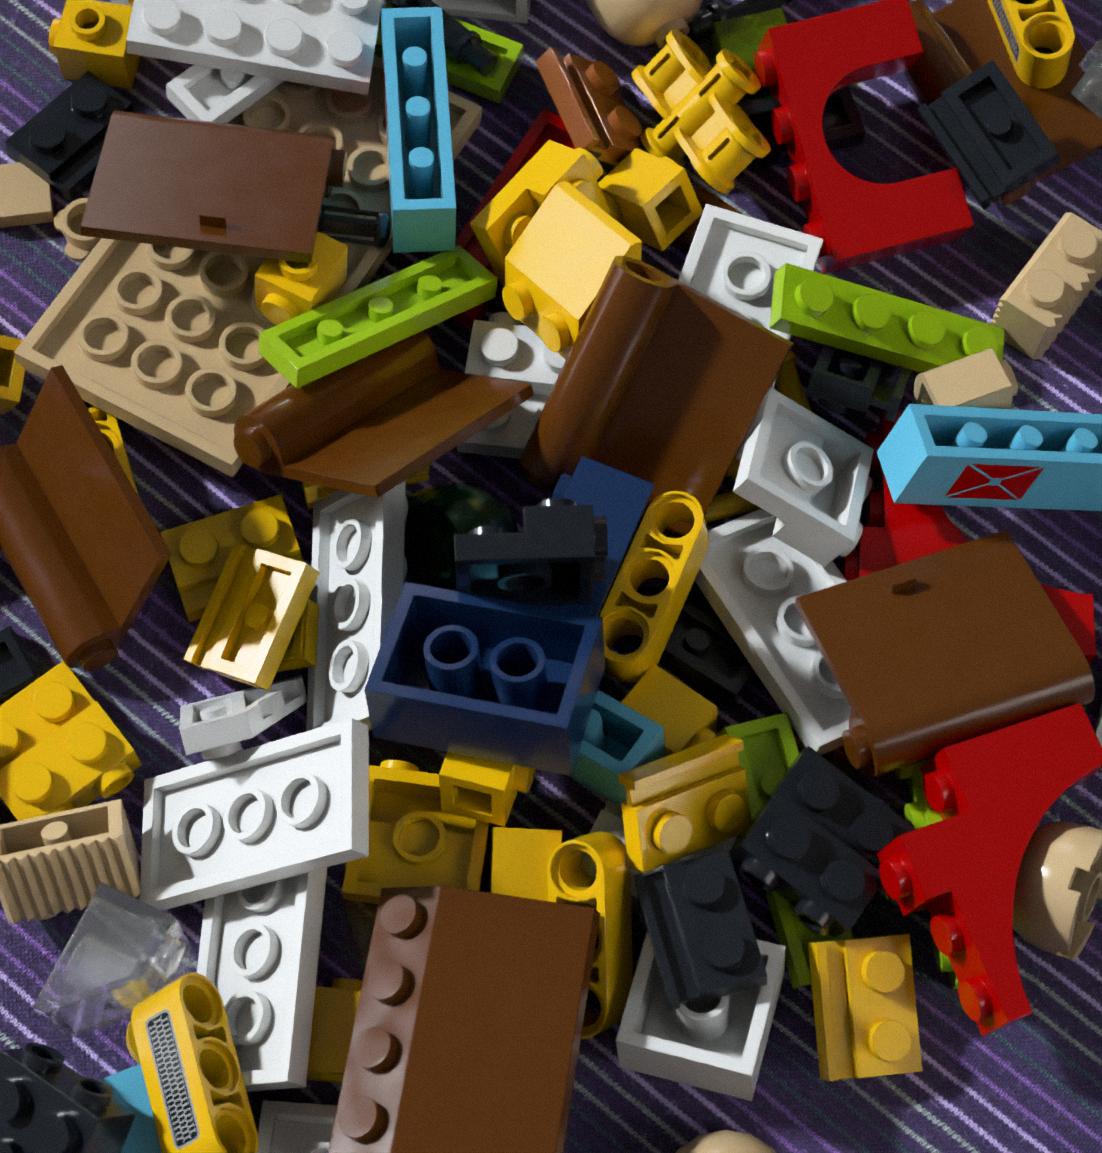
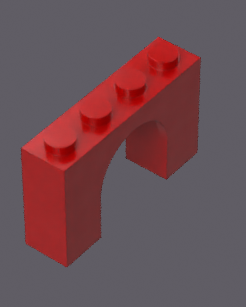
M882 0L768 28L758 46L759 51L754 53L755 70L761 86H769L775 105V108L770 111L772 130L777 143L786 144L792 166L787 167L788 186L794 201H802L808 223L803 226V233L823 239L818 258L823 274L958 240L974 226L957 168L897 183H872L846 171L835 160L824 138L822 119L828 97L839 89L851 84L910 70L923 53L908 0Z

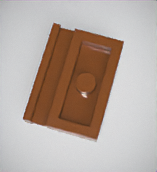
M550 47L535 62L575 148L579 147L587 151L592 150L597 160L615 166L635 148L648 152L640 139V134L642 133L641 124L636 116L628 110L618 89L620 81L608 65L601 61L593 62L570 53L562 59L558 50L554 47Z

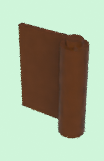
M922 0L909 2L923 53L910 70L900 73L922 105L924 103L927 105L942 97L941 92L994 60L1059 153L1060 163L1011 194L1007 195L1005 193L991 203L1000 201L1003 205L1011 204L1026 195L1033 184L1102 149V74L1076 36L1065 77L1059 84L1051 88L1038 89L1022 82L1016 74L987 0H956L934 12ZM1016 0L1022 4L1034 3L1031 0ZM1045 47L1034 48V50L1042 54L1055 53Z
M115 110L110 118L81 222V236L311 263L324 198H330L332 186L343 188L347 151L336 149V137Z
M615 256L519 459L521 465L527 470V479L539 488L554 492L561 475L565 473L573 476L581 457L584 456L653 483V500L662 493L674 490L692 495L702 506L705 518L794 343L649 264L627 256ZM679 521L670 524L665 529L678 537H683L690 532L693 525L688 522Z
M423 330L296 389L292 385L241 415L234 425V448L239 458L246 465L263 473L379 498L534 396L532 384L440 369L432 340Z
M63 365L51 367L17 443L0 447V547L67 667H82L84 671H94L104 667L117 656L118 650L116 648L126 636L172 553Z
M1007 530L796 598L795 606L851 707L849 729L843 731L842 734L846 755L854 768L859 769L863 767L865 772L871 777H877L930 759L945 747L1080 702L1084 706L1090 704L1094 699V678L1085 655Z

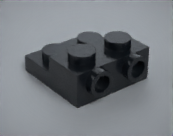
M551 498L539 502L537 506L523 507V533H510L508 529L500 526H481L472 529L469 534H455L454 550L457 591L536 606L592 605L593 582L606 580L605 557H608L607 517L593 516V505H578L577 502L571 499Z
M807 746L788 768L731 848L729 854L733 860L741 865L738 872L749 884L764 893L771 894L775 891L795 907L792 913L802 925L819 935L829 933L835 937L849 931L881 886L882 882L879 874L880 860L877 853L899 835L913 831L915 827L819 753Z
M27 1043L24 1048L1 1050L0 1153H121L136 1113L114 1099V1092L108 1085L90 1077H83L64 1064L65 1057L63 1054L50 1046L39 1043Z

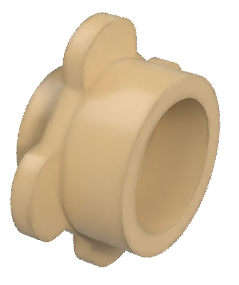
M80 198L71 202L65 209L60 210L54 218L56 230L63 233L67 241L65 246L66 255L69 259L76 262L84 261L101 239L81 236L80 226L88 198Z

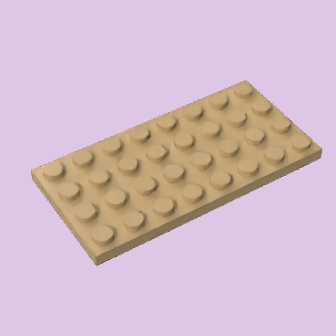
M374 55L368 95L284 81L226 123L336 137V149L347 151L345 180L343 188L332 186L330 198H324L323 205L376 212L385 211L389 215L391 222L382 58ZM448 91L454 161L481 123L482 107ZM325 211V214L356 217L376 220L377 218L373 216ZM392 223L390 237L382 248L343 243L347 245V280L334 300L369 284L393 249ZM322 231V234L329 236L354 238L370 241L374 240L373 237H364ZM101 238L14 352L16 362L22 365L26 371L46 380L51 367L63 365L82 400L231 477L236 475L244 463L234 448L235 421L241 415L292 386L279 371L258 353L259 333L276 326L261 311L256 309L255 274L266 259L264 257Z

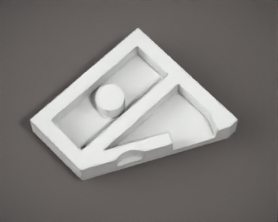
M302 675L272 682L269 691L253 687L180 706L179 730L186 755L201 752L203 759H216L240 751L242 749L240 741L255 737L307 702Z

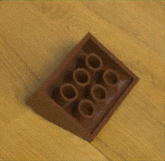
M447 886L382 888L328 1153H563L600 913L595 908Z

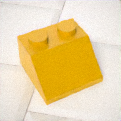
M565 180L554 186L505 257V286L502 290L504 305L515 320L524 323L543 340L549 350L557 352L566 360L614 257L622 255L641 261L642 240Z

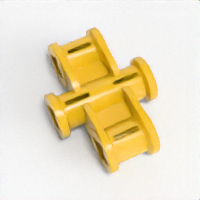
M672 29L665 37L667 44L646 66L638 65L631 73L636 85L646 95L656 111L664 118L655 129L647 127L640 135V139L650 154L660 158L668 157L681 167L685 165L684 157L687 155L694 169L710 186L722 194H728L735 187L734 179L756 157L763 159L771 151L765 137L737 104L746 93L754 95L761 88V83L751 68L733 52L723 49L716 56L717 64L712 67L707 56L693 40L681 31Z

